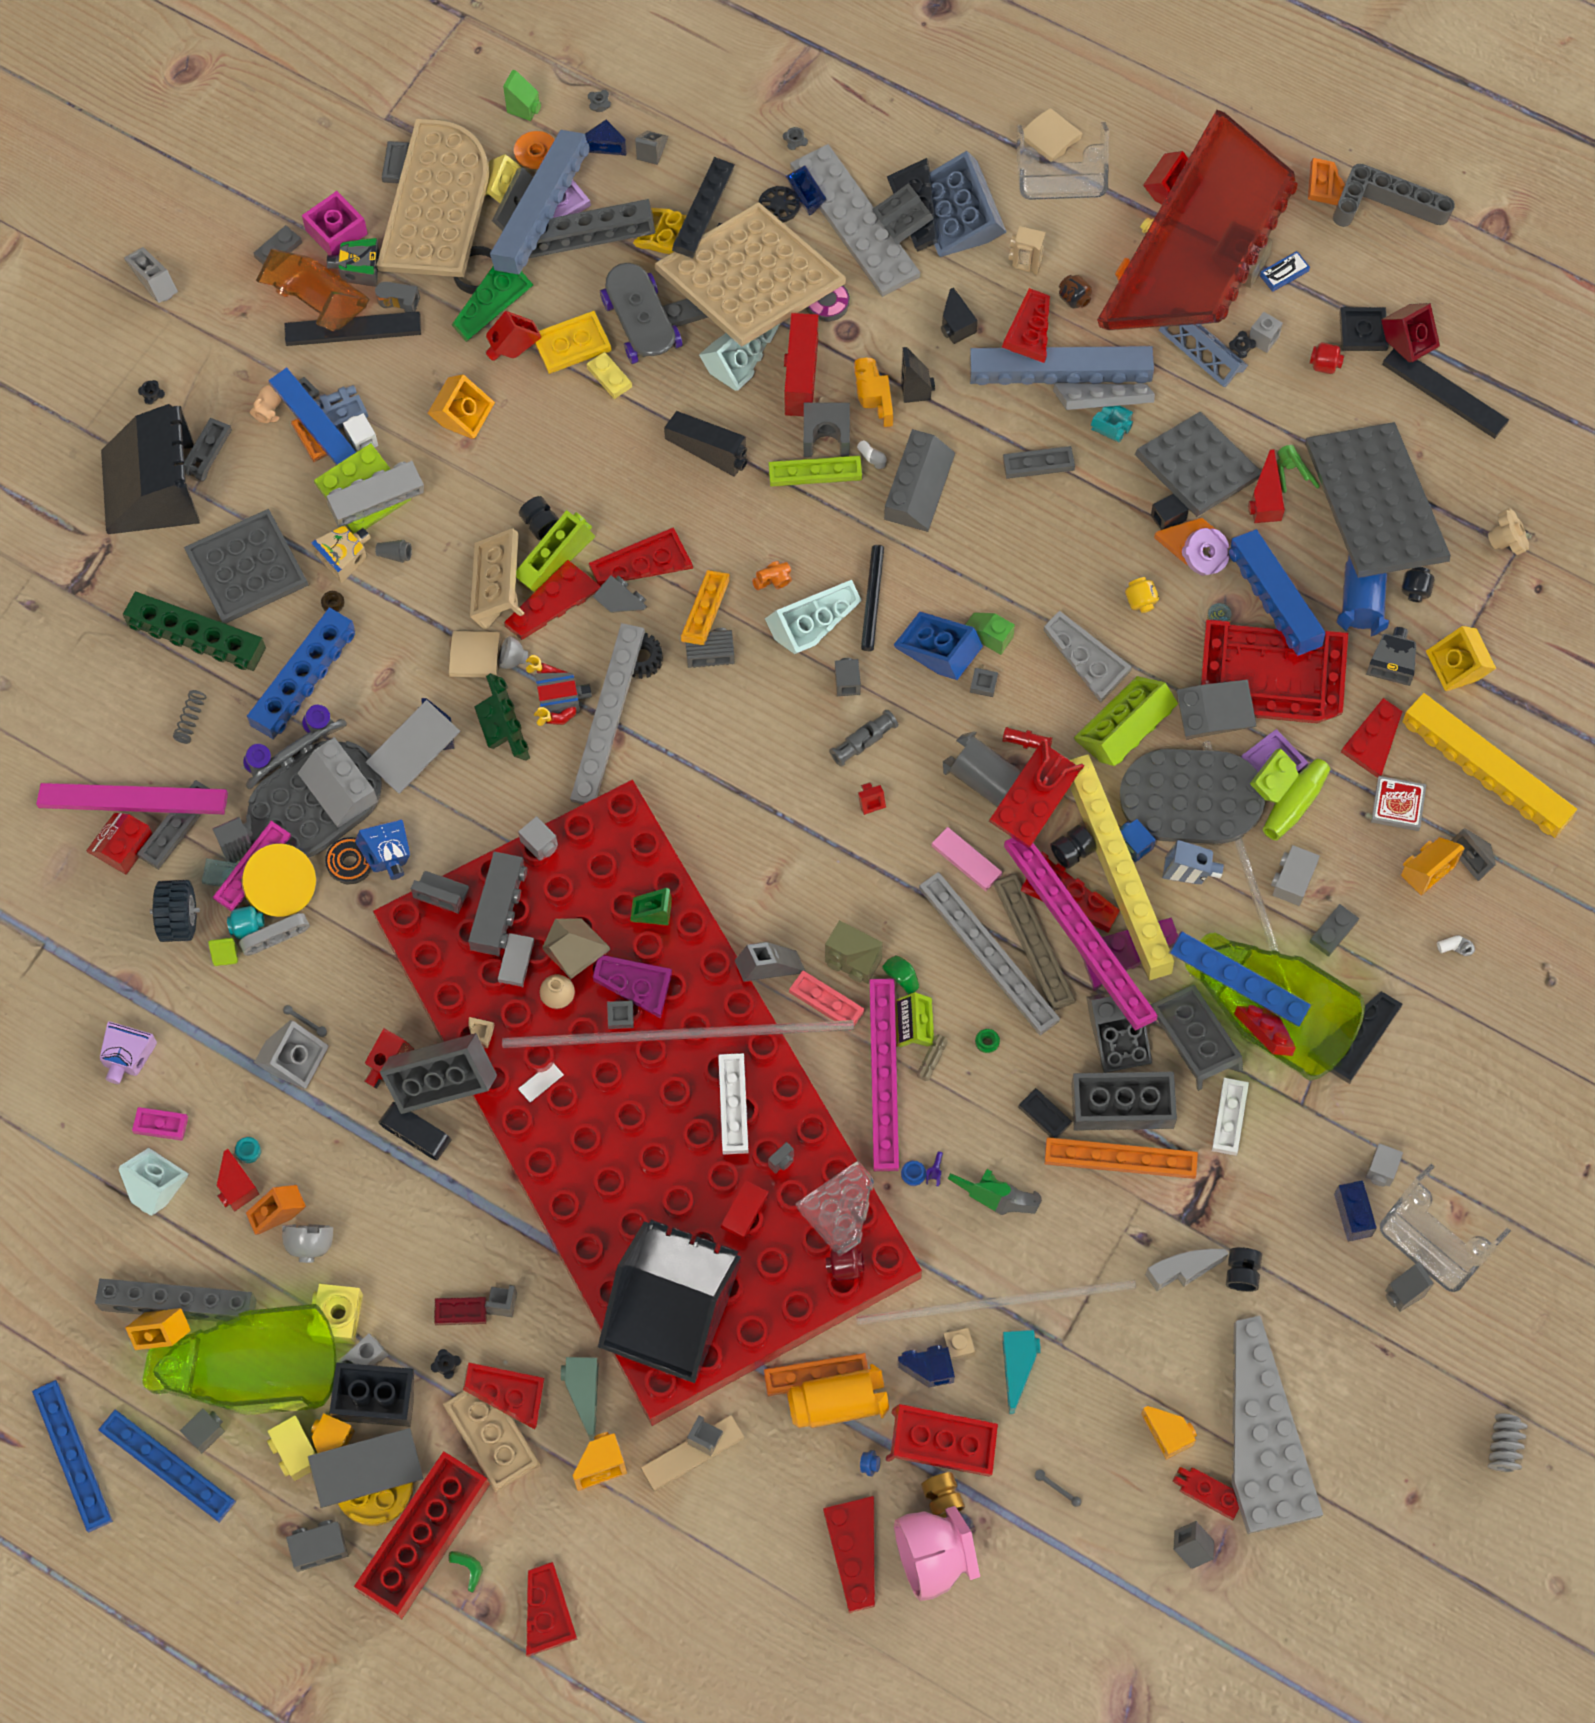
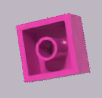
M335 191L302 215L305 231L328 255H339L341 243L360 240L368 234L365 219L338 191Z

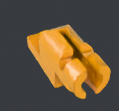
M865 357L855 360L854 369L860 404L863 408H877L878 418H883L884 427L893 426V409L888 375L880 376L876 360L873 358Z

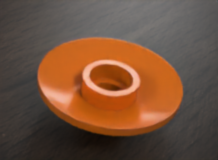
M531 131L523 134L514 146L516 160L526 168L539 169L555 139L550 134L542 131Z

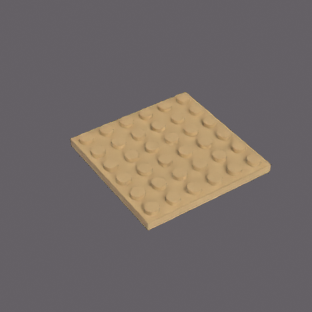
M759 202L704 234L693 258L673 252L655 263V270L741 347L790 318L791 313L802 311L846 284V277Z

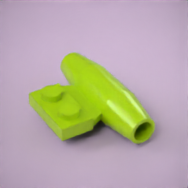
M1281 748L1276 749L1250 782V785L1264 800L1275 803L1263 827V832L1268 838L1275 841L1279 840L1301 819L1319 795L1330 772V767L1325 761L1315 759L1298 774L1296 764Z

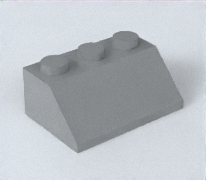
M335 737L315 749L298 772L299 777L337 828L378 802L375 790Z

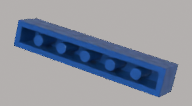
M1256 529L1232 538L1229 549L1231 560L1237 563L1242 577L1251 584L1252 591L1262 601L1265 612L1267 614L1270 613L1274 619V624L1277 630L1281 631L1285 636L1288 647L1293 648L1297 656L1322 647L1325 637L1324 629L1258 530Z

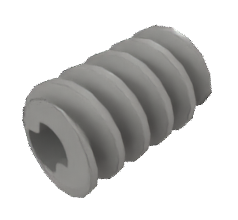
M1506 1413L1496 1414L1495 1419L1498 1422L1493 1425L1496 1432L1492 1434V1440L1495 1442L1490 1446L1493 1453L1489 1455V1460L1492 1463L1488 1464V1468L1501 1472L1521 1470L1522 1466L1515 1463V1460H1522L1523 1455L1516 1451L1525 1449V1446L1518 1443V1440L1526 1439V1435L1520 1433L1519 1430L1527 1429L1528 1425L1522 1423L1517 1416Z

